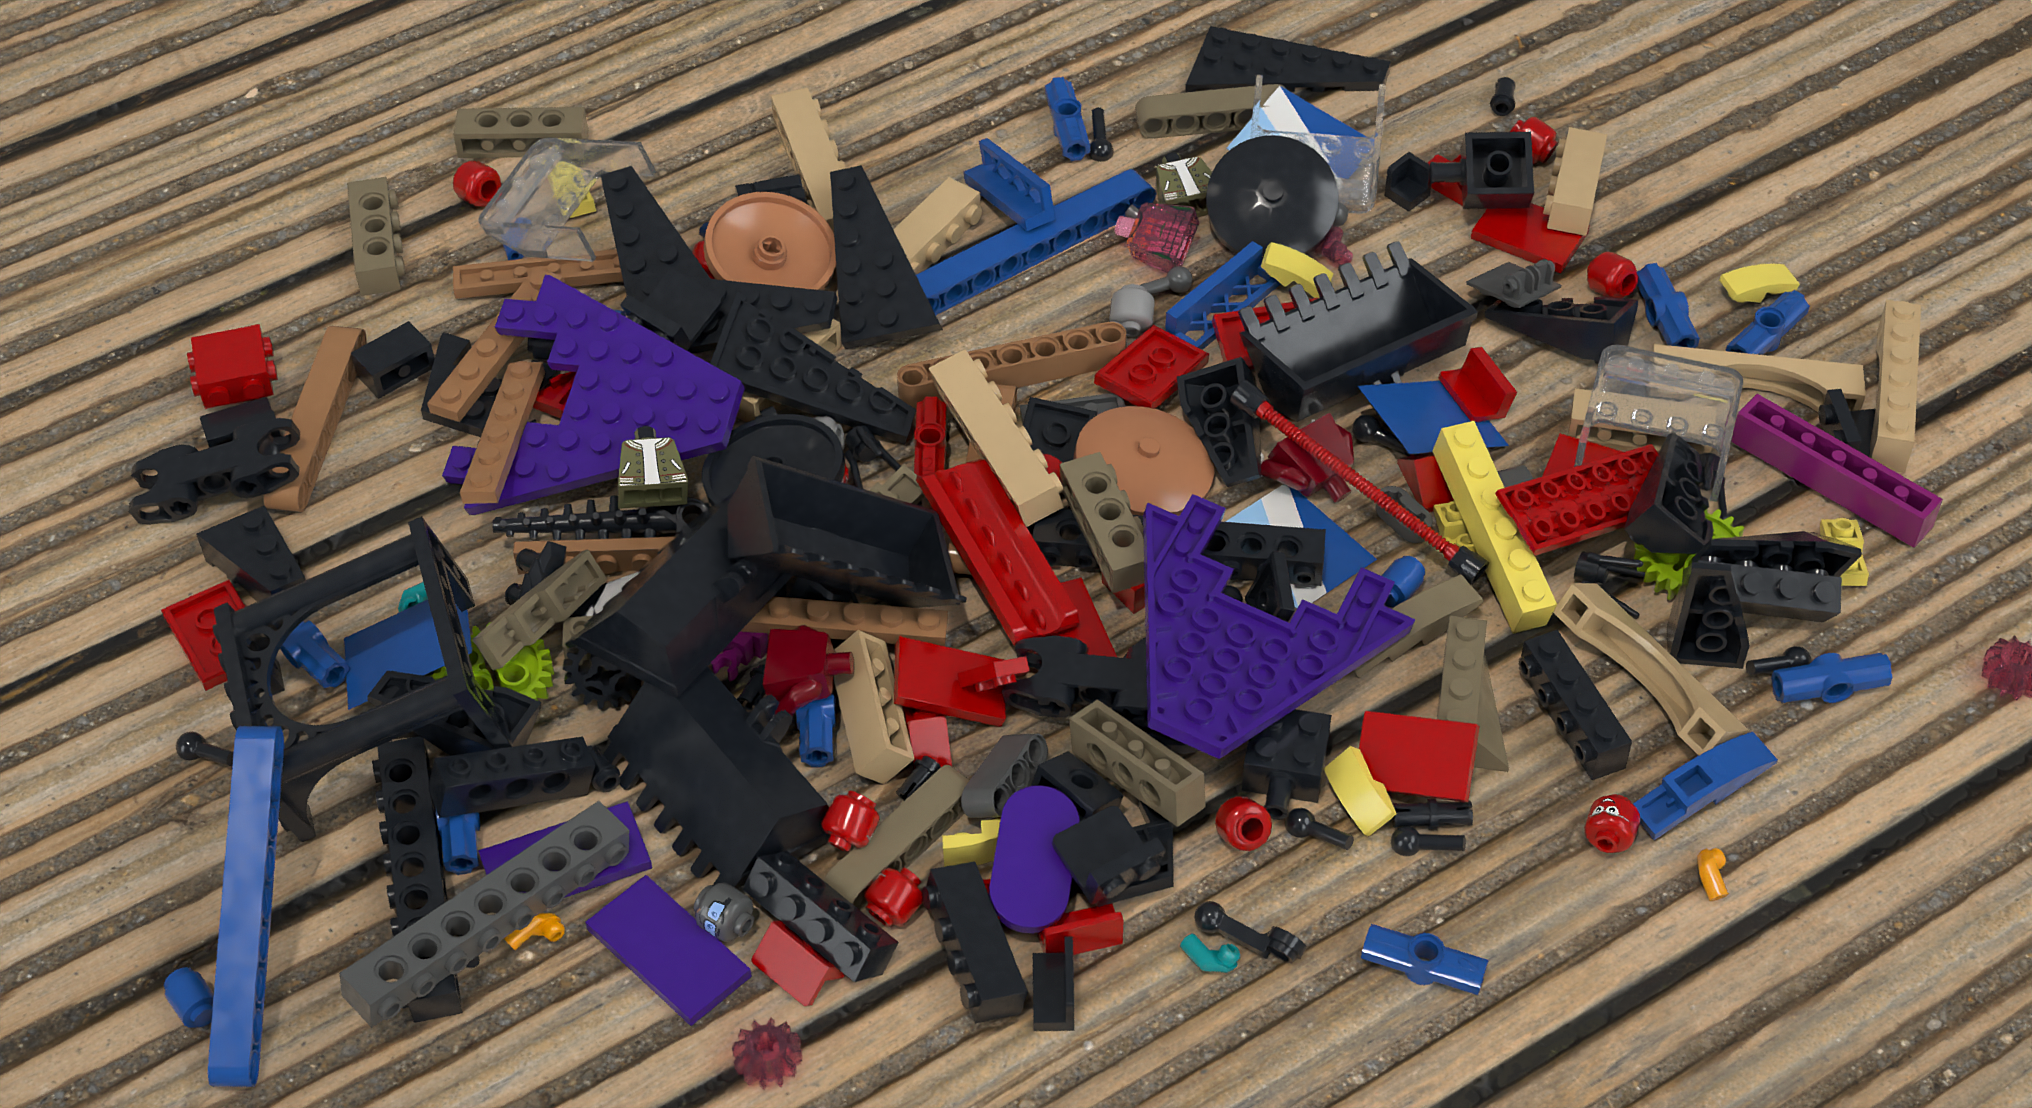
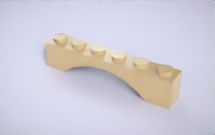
M1886 299L1877 330L1876 352L1879 355L1880 364L1879 384L1869 457L1893 471L1905 473L1915 442L1921 305Z
M1654 344L1648 363V398L1685 401L1697 394L1716 389L1753 388L1790 397L1818 412L1819 406L1824 403L1827 390L1842 389L1850 411L1861 410L1866 397L1863 365L1658 344Z
M1597 583L1571 584L1553 613L1578 637L1610 656L1639 680L1667 712L1674 724L1677 735L1698 755L1728 740L1748 733L1749 730Z

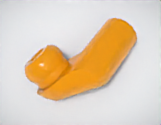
M1706 848L1697 855L1700 879L1709 901H1715L1729 895L1719 871L1726 863L1725 855L1719 848L1711 850Z
M540 913L533 918L528 926L521 930L513 931L504 937V940L514 950L519 948L532 935L545 936L550 942H554L564 935L565 927L557 915L553 913Z

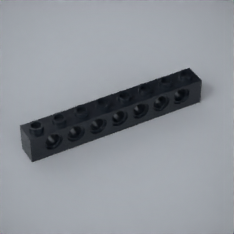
M1060 509L1035 522L1033 539L1050 566L1100 569L1072 510ZM1133 515V517L1138 516L1143 525V515ZM1221 521L1202 555L1233 568L1230 580L1254 581L1272 551L1284 552L1290 584L1321 586L1326 529Z
M421 736L390 741L377 746L379 759L372 760L376 783H382V790L376 791V800L379 813H385L386 821L379 822L383 845L389 844L390 851L383 853V861L387 877H393V884L387 885L390 908H396L397 917L390 918L393 937L448 901L436 808L428 790L431 777L430 759L424 738ZM421 957L420 959H428L431 957ZM458 973L450 974L438 982L427 995L416 997L402 1007V1009H410L414 1023L463 1013Z

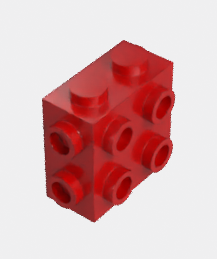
M260 324L191 337L192 352H187V359L191 373L195 372L196 375L190 376V382L194 396H201L205 409L274 395L272 381L278 380L274 360H268V357L274 356L270 336L263 337Z

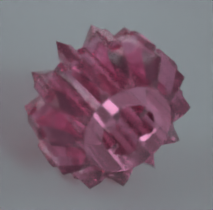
M2015 635L2009 642L1999 638L1994 646H1990L1983 658L1982 677L1988 679V688L2000 689L2001 697L2006 693L2012 694L2016 701L2022 695L2032 698L2031 640L2029 639L2025 643L2019 642Z
M772 1017L769 1018L766 1025H760L754 1019L751 1024L752 1030L740 1029L738 1034L739 1041L733 1043L732 1053L733 1057H735V1070L738 1074L744 1075V1081L747 1082L748 1086L759 1080L760 1087L763 1090L772 1081L779 1087H782L784 1083L783 1076L795 1078L797 1073L796 1065H800L803 1060L802 1050L800 1049V1037L797 1035V1032L791 1033V1028L787 1021L776 1027L775 1020Z

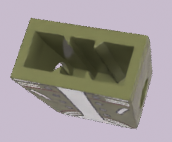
M1172 152L1165 155L1162 159V164L1156 167V194L1159 207L1162 208L1160 211L1163 223L1171 224L1174 220L1175 222H1180L1182 220L1181 217H1184V215H1181L1185 213L1184 210H1180V214H1176L1178 210L1170 206L1192 208V210L1186 213L1185 219L1188 220L1208 215L1206 195L1212 171L1200 157L1181 159L1178 153Z
M650 426L636 429L634 440L622 442L618 478V509L687 504L688 478L675 441L670 437L657 438L656 430Z

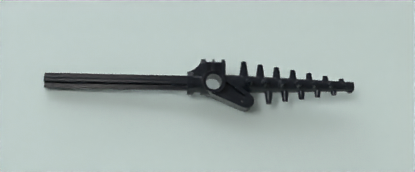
M612 495L610 496L609 511L597 512L595 500H587L586 513L573 514L572 505L565 504L563 515L549 516L548 508H542L538 517H526L523 512L518 513L517 518L502 519V517H495L493 520V533H506L507 537H514V533H529L531 540H536L538 533H552L553 541L561 540L562 533H575L576 540H585V533H598L599 539H608L609 533H620L621 538H632L633 533H643L644 538L656 537V533H677L687 525L683 520L685 516L691 513L700 515L712 506L698 499L687 497V504L620 510L618 509V496ZM922 500L917 504L918 506L923 507Z

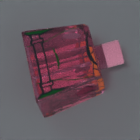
M1144 203L1141 205L1136 219L1125 216L1118 218L1115 234L1128 238L1127 246L1133 258L1168 273L1173 267L1183 266L1199 226V220L1194 207Z

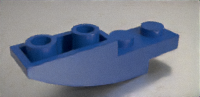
M1753 731L1728 740L1662 778L1660 786L1633 803L1640 813V824L1652 839L1656 840L1712 801L1716 805L1778 762V759Z

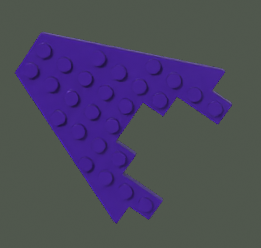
M545 275L536 301L504 299L495 329L499 335L555 340L547 361L552 370L577 372L559 425L527 422L498 503L465 504L464 509L469 515H477L618 478L622 442L634 440V432L643 426L653 427L656 430L657 438H672L675 441L681 461L724 450L727 448L745 387L739 379L553 276ZM452 446L442 474L447 483H464L477 448Z
M1192 494L1180 516L1150 503H1147L1143 514L1147 719L1149 728L1220 759L1409 634L1416 619L1384 606L1395 582L1362 567L1337 614L1302 599L1290 623L1223 594L1234 569L1202 554L1222 521L1226 508Z

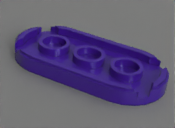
M1029 786L1015 792L1006 801L999 824L988 894L996 914L1000 917V921L1008 928L1022 933H1038L1055 922L1057 923L1064 915L1069 900L1072 875L1053 848L1052 840L1057 833L1080 821L1077 809L1072 801L1065 794L1051 787Z

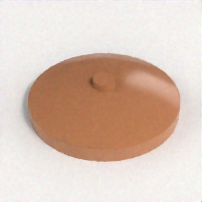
M754 192L740 195L724 203L713 214L706 229L704 256L710 272L717 280L824 290L833 277L836 267L834 233L831 227L815 209L791 196L774 192Z
M1127 406L1100 413L1083 427L1074 450L1073 460L1101 452L1106 464H1112L1116 472L1119 490H1125L1129 497L1132 515H1143L1147 503H1150L1180 516L1192 494L1206 499L1214 479V463L1195 430L1183 420L1153 408Z

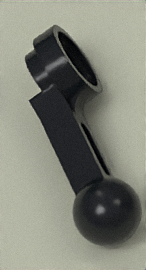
M1214 901L1203 902L1197 907L1194 914L1195 923L1203 932H1219L1265 959L1272 953L1285 962L1293 963L1296 958L1300 959L1307 948L1303 941L1282 928L1272 926L1270 931L1265 934L1253 930L1227 916L1224 908Z

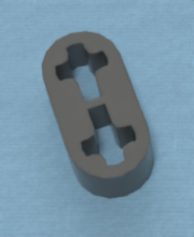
M1387 486L1381 489L1384 494L1394 499L1395 502L1402 505V508H1406L1413 516H1416L1417 519L1419 518L1424 524L1431 527L1432 530L1433 518L1431 514L1405 490L1396 486ZM1376 504L1375 509L1378 516L1404 540L1411 543L1424 542L1421 536H1417L1410 528L1403 525V522L1400 523L1399 520L1392 517V514H1388L1381 506Z

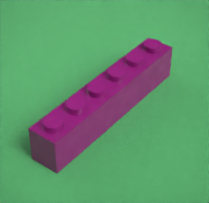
M1756 394L1737 414L1730 441L1913 548L1933 528L1943 501L1937 495L1759 394Z

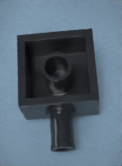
M1531 132L1465 133L1460 147L1461 159L1459 162H1430V183L1459 182L1462 185L1463 209L1529 208L1534 196Z
M1294 709L1248 740L1243 768L1242 791L1267 795L1264 807L1270 814L1271 819L1282 820L1287 817L1290 799L1318 803L1332 715Z

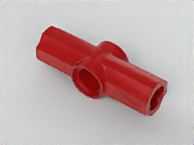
M925 397L921 402H917L916 429L914 432V473L918 476L938 470H945L947 458V405L939 400L938 397Z

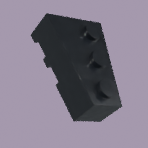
M265 505L196 533L205 561L212 567L217 566L234 584H240L248 591L249 596L257 602L306 580Z

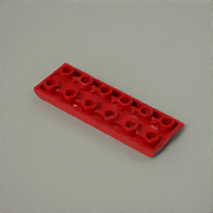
M1649 444L1497 490L1495 495L1508 515L1515 521L1520 534L1536 556L1624 528L1629 510L1658 452L1653 444Z
M977 459L950 469L938 470L917 476L916 481L933 510L939 514L941 524L1014 646H1016L1018 641L1026 638L1044 637L1079 626L1080 621L1076 607L985 459Z

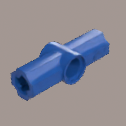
M1064 77L1053 78L1049 84L1045 85V95L1053 119V133L1058 137L1064 157H1068L1071 161L1082 160L1086 154L1090 153V143L1081 116V103L1076 99L1072 82L1065 80Z
M1657 263L1646 264L1643 269L1637 272V286L1645 300V312L1649 324L1652 327L1658 326L1668 346L1698 347L1700 338L1688 316L1689 306L1685 294L1682 291H1675L1663 267H1659Z
M1796 290L1784 292L1770 306L1758 309L1755 313L1754 321L1727 345L1725 351L1764 355L1766 352L1776 350L1780 345L1781 338L1808 313L1810 305L1806 302L1804 295Z
M309 620L299 624L280 648L284 656L295 668L303 667L324 688H336L345 681V676L350 670L347 662L328 645L321 631Z
M1826 653L1815 658L1809 665L1773 670L1771 680L1774 696L1777 701L1782 703L1822 697L1827 703H1836L1845 700L1854 691L1889 686L1893 677L1891 663L1887 654L1876 653L1842 659L1837 653Z
M831 694L828 698L814 700L796 711L797 728L800 730L799 753L801 762L807 763L811 767H825L828 762L833 761V728H836L834 694Z
M436 811L440 837H442V859L445 870L454 872L457 875L471 873L475 867L479 866L477 831H480L479 812L439 818Z
M1371 924L1361 953V959L1405 972L1408 979L1415 984L1429 985L1433 982H1438L1476 995L1480 992L1489 961L1445 947L1443 942L1433 934L1421 933L1413 937ZM1421 957H1422V958H1427V959H1429L1430 961H1424V960H1421V959H1419V958H1421Z

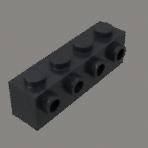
M1713 556L1700 557L1696 561L1698 563L1731 565L1743 613L1815 622H1825L1841 613L1842 577L1828 576V571L1810 569L1806 570L1805 573L1795 572L1793 567L1788 565H1773L1770 568L1757 567V563L1753 561H1736L1734 564L1721 563V558ZM1690 565L1683 569L1682 582L1687 574Z
M1554 630L1525 640L1521 658H1519V669L1590 779L1595 780L1626 769L1632 740L1559 631Z
M788 851L758 857L742 889L853 982L883 975L899 943Z
M976 862L930 869L927 884L922 888V900L925 908L931 910L935 919L934 929L937 940L940 943L943 942L947 950L949 971L953 976H957L961 986L960 998L963 1007L970 1010L975 1024L1020 1015L1028 991Z

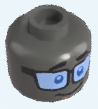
M722 882L714 886L708 885L699 893L695 900L694 912H696L697 925L723 942L732 941L738 936H745L753 926L754 916H752L754 907L751 898L728 883Z

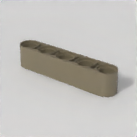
M1280 84L1153 95L1140 99L1136 103L1135 111L1140 132L1146 138L1154 139L1238 131L1246 126L1261 107H1267L1263 106L1264 103L1279 86L1285 87Z
M950 765L941 767L876 827L866 847H854L828 872L824 881L862 911L868 904L865 899L866 890L884 869L893 868L900 872L903 867L908 868L965 814L962 808L961 797L970 779Z

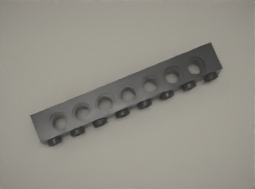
M597 801L340 972L342 997L371 1028L383 1020L395 1017L402 1007L413 999L427 995L438 982L450 974L454 975L461 972L469 961L482 952L493 950L504 937L515 930H521L528 926L535 916L547 908L551 909L559 905L564 897L576 888L587 886L598 873L610 865L615 866L619 864L629 853V829L600 801ZM421 957H431L428 959H420ZM389 979H397L394 982H387Z

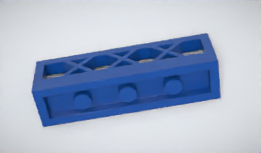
M988 138L980 140L979 146L983 164L963 171L965 183L972 189L979 191L981 196L1026 231L1055 220L1050 184Z
M1252 241L1166 312L1165 331L1203 350L1216 339L1212 320L1207 321V316L1210 313L1238 311L1246 306L1253 308L1281 285V283L1269 276L1260 267L1263 247ZM1256 275L1267 280L1265 284L1250 285V280ZM1232 295L1247 296V299L1243 302H1228V298ZM1203 330L1204 335L1197 341L1185 335L1188 331Z

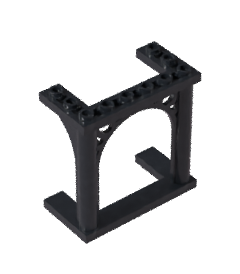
M422 516L408 522L411 534L240 610L235 611L228 602L214 608L216 624L213 625V632L222 649V653L218 654V658L227 675L228 681L224 683V689L233 705L234 711L230 712V719L234 728L237 731L239 726H268L266 721L273 718L274 722L271 726H281L282 730H289L288 738L284 743L279 821L286 832L292 831L301 842L316 837L310 806L307 804L315 785L333 768L361 753L461 709L465 710L494 749L513 747L506 719L475 680L456 609L457 605L461 612L475 606L468 578ZM419 565L447 676L354 717L332 724H303L283 715L276 707L272 697L285 690L280 664L276 656L293 630L318 610ZM308 735V739L299 741L301 736Z

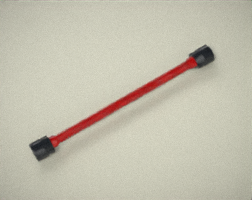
M1245 380L1236 388L1230 399L1231 404L1254 419L1259 417L1261 420H1267L1268 423L1278 428L1279 431L1288 436L1289 439H1292L1296 444H1299L1310 455H1313L1314 458L1317 457V460L1331 468L1334 473L1345 479L1350 485L1356 487L1359 492L1366 495L1367 498H1370L1378 506H1381L1388 514H1392V517H1395L1400 523L1403 522V525L1410 528L1417 536H1421V539H1424L1429 545L1432 544L1433 548L1443 553L1444 558L1449 561L1448 565L1457 575L1461 574L1470 585L1476 583L1489 565L1486 559L1478 553L1469 550L1464 545L1459 547L1455 543L1452 544L1446 541V538H1442V535H1439L1438 532H1435L1433 529L1431 530V527H1428L1419 518L1417 519L1416 516H1413L1406 508H1402V505H1399L1394 499L1384 494L1381 489H1377V486H1374L1369 480L1366 481V478H1363L1354 469L1352 470V467H1349L1344 461L1341 462V459H1338L1337 456L1327 451L1320 443L1306 435L1305 432H1302L1299 427H1295V424H1292L1291 421L1285 419L1280 413L1274 411L1273 406L1269 403L1270 400L1251 382Z

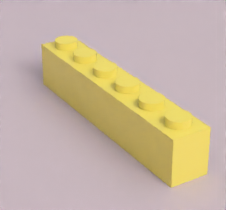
M1475 421L1441 428L1433 448V454L1477 553L1489 562L1485 572L1512 633L1546 626L1557 603L1536 556L1520 534L1515 521L1508 515L1495 495V492L1504 488V485Z

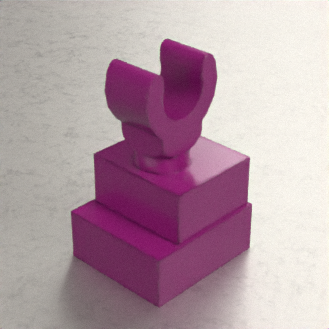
M740 631L723 649V653L719 654L711 662L712 672L717 674L722 667H729L727 670L728 680L733 681L738 675L740 663L747 666L754 656L760 659L765 656L768 649V634Z

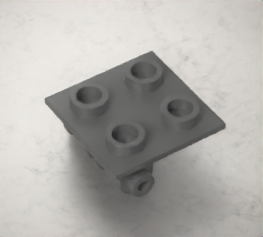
M1542 259L1536 264L1525 268L1507 262L1466 281L1467 285L1478 289L1480 293L1496 297L1504 301L1508 306L1515 308L1524 307L1526 304L1561 288V284L1553 281L1554 263L1546 259Z

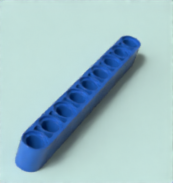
M1126 170L1055 205V220L1029 231H1026L1017 224L916 274L935 315L1128 219L1125 213L1131 205H1134L1141 211L1145 207L1146 209L1149 208L1156 198V190L1135 170Z
M239 726L235 734L208 1059V1080L211 1087H254L259 1075L284 755V734L281 726Z

